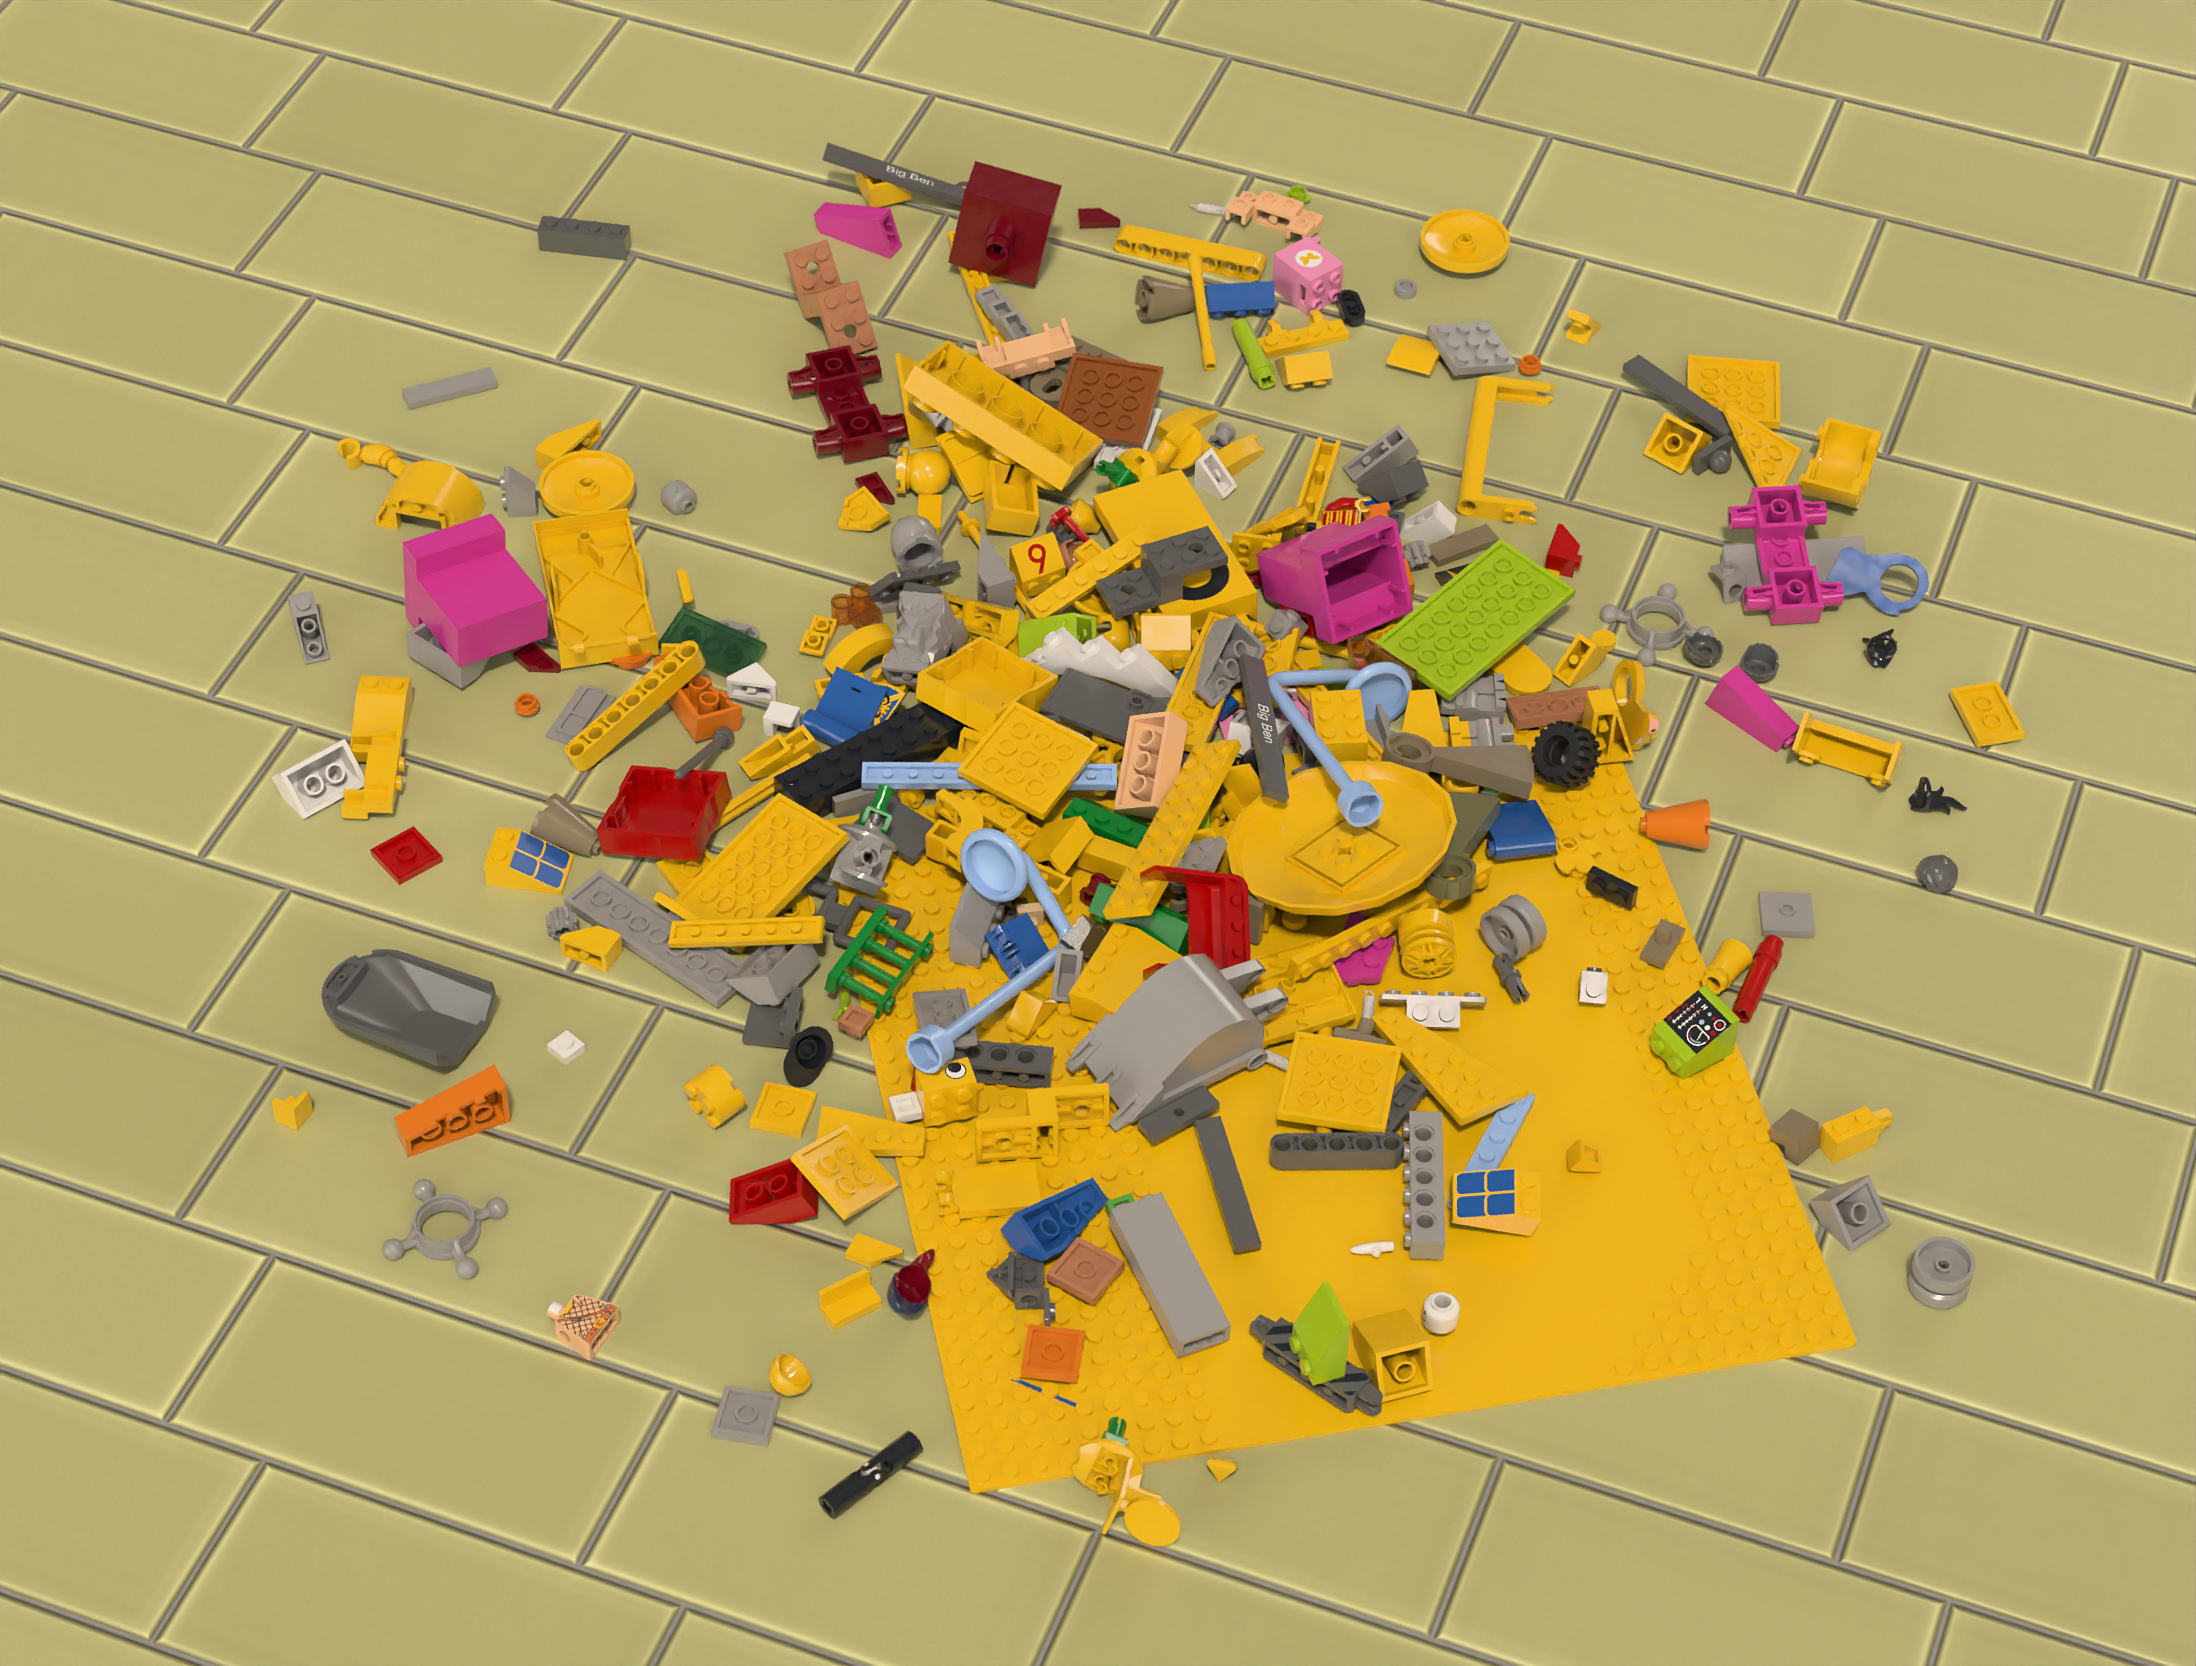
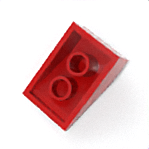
M790 1158L730 1179L729 1222L731 1224H789L818 1215V1191Z

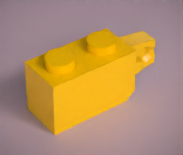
M1866 1105L1821 1125L1819 1148L1833 1164L1873 1147L1878 1142L1880 1133L1884 1132V1129L1891 1125L1893 1114L1888 1108L1871 1112Z

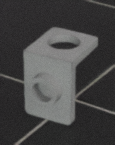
M1732 561L1711 566V571L1723 581V602L1728 604L1743 600L1746 574ZM1736 584L1740 585L1739 593L1735 596H1730V588Z

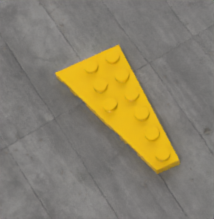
M1393 1007L1370 1017L1375 1022L1374 1030L1382 1039L1387 1040L1388 1045L1402 1047L1401 1060L1460 1126L1528 1096V1089Z

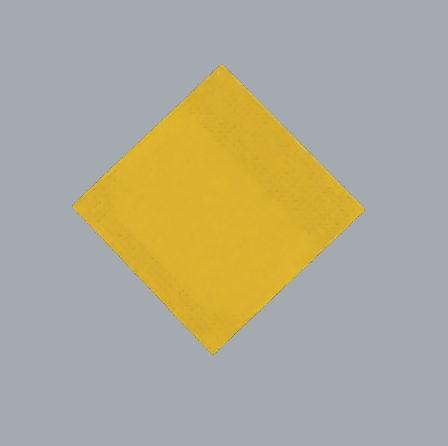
M1577 721V722H1571V723L1576 724V725H1579V726L1582 727V722H1583V721ZM1513 722L1505 723L1513 724L1514 741L1502 742H1516V745H1527L1531 756H1534V753L1531 752L1532 746L1535 747L1536 744L1534 739L1536 736L1539 737L1541 735L1539 731L1542 728L1547 729V726L1517 730ZM1444 732L1446 745L1449 747L1448 732ZM1299 753L1283 755L1286 779L1293 776L1291 774L1293 770L1302 766ZM1622 761L1599 764L1598 768L1595 767L1593 770L1595 772L1593 777L1589 776L1588 782L1585 784L1580 783V787L1565 788L1547 782L1538 776L1539 773L1534 771L1533 785L1528 800L1537 801L1554 831L1556 842L1563 835H1573L1578 840L1593 841L1601 848L1598 854L1592 856L1596 867L1639 887L1636 905L1631 911L1587 890L1588 874L1579 873L1575 869L1569 874L1560 871L1555 862L1556 852L1494 861L1492 856H1488L1486 850V842L1490 841V835L1487 832L1469 858L1475 864L1487 860L1493 866L1489 883L1482 889L1474 890L1467 897L1457 899L1449 903L1445 908L1437 909L1447 914L1452 921L1453 940L1457 954L1456 964L1445 974L1433 978L1412 976L1402 966L1401 946L1399 944L1398 931L1395 930L1390 934L1395 938V946L1381 982L1375 984L1360 983L1354 986H1347L1346 982H1343L1357 1011L1354 1020H1349L1348 1023L1337 1026L1344 1029H1357L1359 1020L1362 1018L1366 990H1370L1367 991V996H1373L1372 993L1374 994V1015L1392 1007L1406 1015V1004L1379 1003L1380 994H1385L1386 990H1399L1404 995H1411L1412 991H1426L1427 995L1438 996V992L1443 991L1453 992L1454 996H1464V993L1476 992L1480 993V997H1487V1003L1484 1007L1460 1006L1459 1029L1429 1030L1528 1089V1093L1535 1095V1102L1499 1169L1518 1168L1541 1172V1221L1532 1236L1451 1223V1209L1447 1208L1448 1200L1451 1196V1175L1455 1172H1464L1497 1110L1460 1126L1431 1092L1427 1093L1413 1110L1442 1112L1445 1249L1443 1260L1410 1258V1247L1404 1246L1405 1230H1409V1225H1404V1210L1409 1208V1203H1404V1186H1408V1181H1403L1404 1165H1408V1160L1402 1157V1163L1398 1167L1391 1169L1281 1170L1272 1167L1269 1162L1270 1141L1274 1135L1280 1133H1316V1125L1277 1120V1111L1287 1071L1268 1062L1254 1070H1249L1246 1066L1206 1086L1209 1092L1220 1102V1108L1201 1119L1221 1116L1262 1243L1261 1249L1234 1254L1195 1132L1194 1123L1154 1145L1138 1128L1139 1120L1129 1123L1118 1132L1109 1123L1108 1126L1059 1130L1058 1156L977 1163L975 1120L1012 1117L1016 1115L1025 1116L1026 1090L1036 1088L977 1083V1116L930 1127H924L922 1119L905 1122V1124L924 1127L927 1132L924 1156L894 1157L917 1257L930 1249L935 1250L934 1261L931 1267L926 1270L931 1280V1291L927 1303L969 1490L972 1493L1075 1477L1071 1463L1080 1456V1445L1090 1440L1101 1439L1104 1431H1107L1108 1422L1112 1417H1119L1118 1424H1120L1121 1419L1126 1421L1127 1426L1123 1436L1129 1439L1126 1446L1130 1447L1140 1457L1142 1465H1149L1855 1346L1856 1337L1777 1142L1771 1139L1769 1122L1736 1041L1733 1054L1684 1080L1676 1072H1672L1667 1063L1651 1049L1650 1040L1653 1027L1703 986L1702 976L1705 974L1706 967L1654 839L1645 837V832H1640V817H1644V813ZM1429 772L1428 776L1441 786L1442 774ZM1222 785L1211 803V810L1217 808L1221 803ZM1479 785L1478 794H1480L1481 791H1484L1483 786ZM1067 790L1044 820L1026 812V819L1041 828L1045 823L1062 820V813L1075 797L1088 798L1114 809L1117 790H1108L1104 796L1100 797L1093 795L1090 790ZM1500 791L1497 797L1500 798V804L1528 801L1527 799ZM936 804L919 806L918 808L910 807V809L934 823L938 821L934 813V806ZM859 815L825 820L838 827L841 824H853L859 818ZM942 816L940 818L941 820L950 823V821L947 820L945 817ZM1131 816L1150 825L1153 819ZM1219 816L1214 817L1213 821H1210L1209 828L1213 829L1217 837H1220L1229 822V818L1226 817L1225 823L1220 826ZM838 852L828 862L830 872L833 868ZM892 853L882 881L888 883L887 888L879 886L876 897L833 881L834 888L839 890L838 904L849 907L854 896L867 897L910 911L911 918L904 933L922 942L929 932L934 934L931 944L934 946L930 957L927 960L922 959L895 997L896 1002L889 1013L884 1012L879 1020L874 1018L875 1021L866 1031L885 1117L887 1120L892 1121L895 1120L889 1105V1097L913 1092L910 1087L914 1065L908 1058L906 1043L908 1038L919 1030L913 1005L912 992L965 988L971 1009L1010 980L992 949H990L989 957L983 959L980 968L950 962L949 926L967 879L963 872L960 873L956 869L926 856V853L913 865ZM1077 857L1064 874L1072 878V899L1063 909V912L1074 932L1075 942L1073 949L1084 951V970L1113 923L1110 922L1108 925L1095 920L1096 915L1088 911L1090 905L1085 904L1081 900L1080 890L1083 887H1087L1094 873L1077 867ZM1109 878L1111 883L1118 884L1119 881ZM1414 888L1381 906L1358 912L1369 919L1424 890ZM1515 894L1525 897L1534 904L1541 913L1547 929L1546 939L1542 944L1533 950H1529L1518 961L1512 962L1514 968L1521 973V981L1530 994L1529 998L1524 1002L1521 996H1519L1521 1003H1515L1509 989L1503 986L1500 980L1501 975L1493 963V958L1496 954L1487 945L1480 928V920L1485 912L1494 906H1498L1508 896ZM1161 896L1158 903L1170 908L1171 899ZM1017 897L1013 908L1021 904L1022 899ZM860 907L846 935L855 938L874 911ZM1274 907L1276 915L1269 926L1268 932L1263 931L1262 940L1258 945L1250 942L1251 957L1321 937L1322 941H1325L1343 932L1350 913L1338 916L1308 915L1305 927L1292 930L1285 927L1282 923L1283 910ZM1044 911L1043 925L1038 926L1037 930L1048 949L1052 950L1058 945L1059 936ZM1187 911L1179 912L1181 914L1188 916ZM889 915L886 918L893 927L899 919ZM1661 919L1685 928L1682 940L1664 969L1640 960L1643 948ZM998 920L997 924H1002L1003 920ZM878 933L875 937L876 942L885 946L889 936L884 933L882 935ZM898 941L894 952L910 959L915 950ZM1188 951L1186 954H1181V953H1178V954H1180V955H1182L1183 957H1185V956H1188V955H1189V951ZM866 952L862 955L864 960L895 977L903 969L885 958ZM1588 967L1601 968L1602 972L1608 973L1605 1006L1579 1004L1581 971H1586ZM852 968L855 980L884 995L890 987L858 968L856 970ZM1054 968L1024 990L1037 991L1051 999ZM1020 993L975 1025L977 1041L1054 1047L1051 1088L1066 1085H1087L1097 1080L1087 1064L1074 1073L1065 1064L1075 1051V1047L1098 1024L1094 1021L1072 1016L1069 1002L1056 1001L1058 1002V1007L1028 1039L1006 1028V1023ZM858 994L861 1008L874 1013L875 1017L878 1004ZM1374 1030V1037L1382 1039L1381 1036ZM1294 1039L1270 1044L1264 1050H1270L1273 1053L1290 1059ZM1400 1060L1395 1086L1409 1070L1402 1060ZM1109 1095L1110 1121L1119 1107ZM1402 1124V1125L1400 1126V1128L1396 1131V1133L1399 1134V1135H1401L1402 1138H1403V1124ZM1332 1128V1133H1353V1132H1355V1131H1348V1130H1342V1129ZM1403 1138L1404 1143H1408V1138ZM1578 1139L1600 1148L1602 1171L1577 1172L1568 1170V1148ZM1035 1162L1041 1200L1092 1177L1107 1197V1201L1132 1193L1135 1201L1146 1195H1155L1162 1192L1231 1324L1229 1340L1180 1358L1176 1357L1109 1225L1110 1216L1104 1204L1074 1240L1080 1237L1125 1262L1122 1272L1094 1306L1047 1281L1048 1271L1068 1247L1062 1253L1045 1260V1288H1049V1302L1055 1303V1320H1050V1327L1085 1330L1078 1383L1021 1377L1028 1324L1044 1326L1043 1308L1015 1309V1303L986 1275V1272L992 1267L996 1269L1005 1261L1010 1251H1013L1015 1255L1019 1254L1013 1250L1000 1231L1013 1214L963 1219L959 1218V1212L939 1216V1198L935 1190V1172L946 1171L953 1175L954 1168ZM1391 1241L1394 1243L1393 1251L1381 1252L1379 1257H1374L1372 1254L1351 1252V1248L1360 1244ZM1325 1281H1329L1350 1324L1346 1360L1357 1368L1365 1370L1355 1347L1353 1321L1406 1308L1430 1340L1434 1389L1382 1402V1410L1380 1414L1375 1416L1365 1413L1359 1408H1356L1353 1412H1343L1264 1359L1262 1353L1263 1343L1250 1332V1324L1260 1314L1275 1322L1282 1317L1288 1322L1294 1323L1320 1285ZM1435 1292L1452 1294L1460 1304L1459 1322L1454 1330L1446 1334L1431 1332L1425 1327L1422 1320L1423 1304L1426 1298ZM1011 1379L1016 1381L1023 1380L1042 1389V1393L1020 1383L1013 1382ZM1057 1396H1060L1062 1398L1070 1400L1074 1403H1077L1076 1407H1073L1055 1398Z

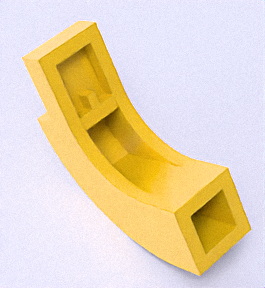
M872 624L862 627L841 640L830 652L823 665L832 675L837 667L850 673H859L868 661L876 656L890 652V649L894 646V632L887 624Z
M941 789L936 793V812L958 828L953 835L942 842L943 860L962 873L960 861L962 844L973 831L984 828L983 815L978 805L969 796L960 801L956 795Z

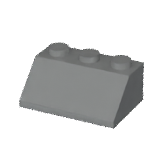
M424 623L407 633L408 656L461 689L480 676L490 658L488 657L458 667Z
M968 880L949 926L950 962L980 968L983 959L989 957L991 949L984 935L998 926V920H1003L1005 905H1002V902L987 899L979 894L970 885Z
M813 944L761 945L726 980L729 985L756 1004L777 1006L785 1001V997L792 991V987H799V983L805 977L812 974V970L820 963Z

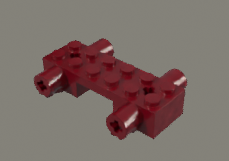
M846 345L806 353V367L788 372L787 384L791 396L814 392L828 424V428L812 433V443L817 456L840 452L844 463L888 455L889 441L908 437V428L904 414L881 415L876 403L870 404L863 389V382L882 377L881 365L877 355L854 356L851 346Z

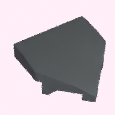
M1010 1251L1008 1258L996 1269L992 1267L986 1272V1275L1015 1303V1289L1045 1288V1261L1022 1254L1015 1255L1013 1251ZM1027 1295L1021 1299L1026 1302H1032L1037 1297Z

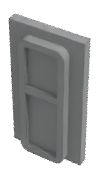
M579 686L547 732L546 738L567 745L616 701V697L607 694L606 690L594 686Z

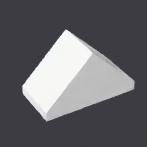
M1209 448L1195 461V487L1221 500L1237 487V484L1212 448Z
M757 662L729 675L726 679L727 695L729 698L777 702L776 681Z

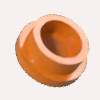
M1525 355L1520 360L1518 368L1526 375H1535L1541 371L1542 365L1537 356Z
M531 693L519 695L514 704L515 711L523 716L533 715L540 708L538 699Z

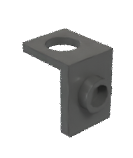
M1049 1288L1015 1289V1309L1043 1308L1044 1326H1050V1320H1055V1303L1049 1302ZM1027 1295L1037 1297L1032 1302L1023 1301L1021 1298Z

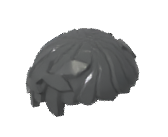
M1698 631L1693 636L1686 637L1684 650L1694 663L1701 666H1711L1722 658L1724 648L1721 641L1717 640L1716 637L1699 634Z
M1764 643L1750 645L1742 655L1740 668L1753 681H1769L1777 674L1779 669L1778 653L1771 645Z
M1930 855L1923 858L1917 866V879L1926 885L1929 892L1933 891L1936 894L1950 892L1958 880V868L1956 863L1945 855Z

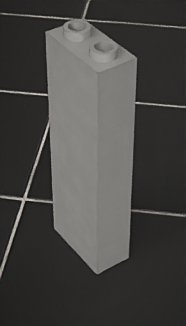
M1162 1192L1155 1195H1146L1140 1200L1128 1204L1122 1203L1111 1209L1109 1225L1176 1357L1180 1358L1228 1341L1231 1324Z

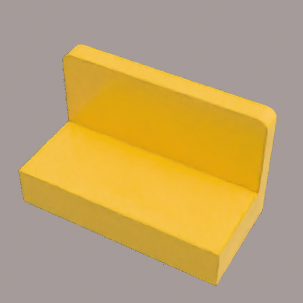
M867 1268L819 1291V1310L833 1331L882 1307V1299L871 1285V1274Z

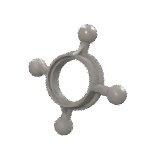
M1670 583L1660 586L1658 596L1645 597L1639 600L1633 608L1625 612L1619 611L1612 604L1605 605L1600 611V617L1605 623L1625 622L1629 636L1636 643L1645 647L1637 654V661H1640L1643 667H1650L1655 663L1656 653L1654 649L1673 648L1679 645L1685 637L1693 636L1697 631L1699 634H1707L1710 637L1715 636L1714 631L1708 626H1702L1698 629L1690 626L1686 620L1684 609L1679 603L1674 601L1677 596V589ZM1646 612H1663L1672 616L1677 621L1678 627L1669 631H1653L1642 626L1637 621V618Z
M427 1179L418 1180L413 1186V1194L418 1200L424 1202L419 1205L414 1213L410 1235L401 1241L396 1238L388 1239L382 1247L384 1257L395 1261L403 1256L404 1251L415 1247L417 1251L428 1258L436 1260L455 1258L457 1261V1275L462 1279H472L478 1272V1264L473 1258L467 1257L466 1253L479 1240L481 1220L489 1217L497 1220L507 1214L508 1205L506 1201L495 1197L487 1202L486 1207L479 1209L471 1206L465 1199L459 1196L449 1194L434 1196V1184ZM441 1211L458 1212L469 1221V1226L463 1234L446 1241H436L425 1237L421 1232V1227L428 1217Z

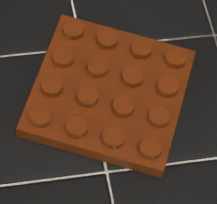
M1073 353L1057 411L1104 440L1103 443L1143 449L1164 374V368L1156 365Z

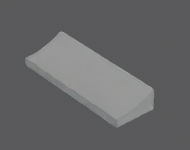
M1864 536L1805 540L1810 566H1816L1819 581H1826L1842 549L1852 547L1866 554ZM1755 543L1723 545L1720 563L1734 562L1746 574V587L1763 586ZM1736 584L1730 588V596H1735L1739 593L1740 585Z

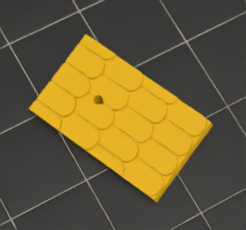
M1321 937L1251 957V960L1258 959L1266 969V972L1256 981L1246 986V990L1241 992L1240 996L1244 999L1274 988H1281L1289 998L1288 1004L1281 1011L1262 1022L1264 1025L1263 1049L1270 1044L1294 1039L1296 1031L1313 1034L1314 1031L1348 1023L1349 1020L1355 1019L1357 1011L1333 962L1328 967H1322L1312 972L1310 976L1292 982L1286 976L1290 958L1323 942Z

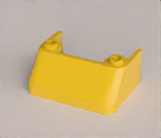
M1805 711L1792 750L1795 754L1799 755V761L1813 765L1814 761L1872 779L1871 784L1885 788L1886 784H1892L1903 760L1906 748L1900 741H1897L1895 745L1816 720L1809 712Z
M1250 763L1231 766L1223 781V785L1228 792L1223 799L1222 808L1229 818V822L1220 837H1224L1226 842L1237 816L1262 793L1261 781ZM1212 828L1196 831L1191 841L1203 840L1209 837L1216 838L1217 835ZM1225 848L1215 872L1232 874L1227 849Z

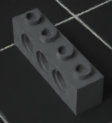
M977 1041L976 1046H970L966 1049L954 1047L955 1051L952 1060L968 1057L977 1083L1051 1088L1054 1047L991 1041Z

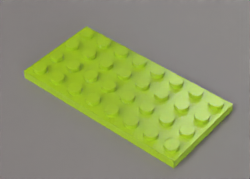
M1500 539L1375 642L1374 649L1400 665L1408 673L1431 689H1434L1442 697L1451 701L1575 596L1576 589Z

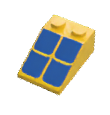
M497 827L484 862L486 885L562 895L574 861V854L523 830Z
M1506 1168L1455 1172L1451 1175V1223L1532 1236L1541 1221V1172Z

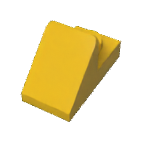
M1570 308L1567 317L1572 320L1566 338L1586 345L1599 331L1602 324L1592 317Z

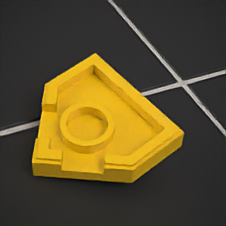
M863 486L844 499L843 512L839 517L838 527L839 530L872 531L891 519L881 503Z

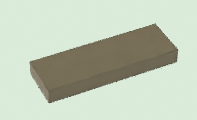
M1487 524L1430 544L1429 548L1432 556L1429 558L1439 567L1490 548L1499 538Z

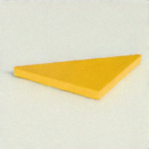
M1726 402L1722 411L1757 486H1784L1802 450Z
M1294 628L1291 630V634L1282 640H1276L1266 647L1261 660L1265 663L1267 679L1275 672L1292 671L1301 634L1299 628ZM1241 680L1231 687L1229 693L1238 701L1239 707L1247 708L1243 682ZM1282 686L1283 689L1287 692L1288 686ZM1271 698L1273 708H1279Z

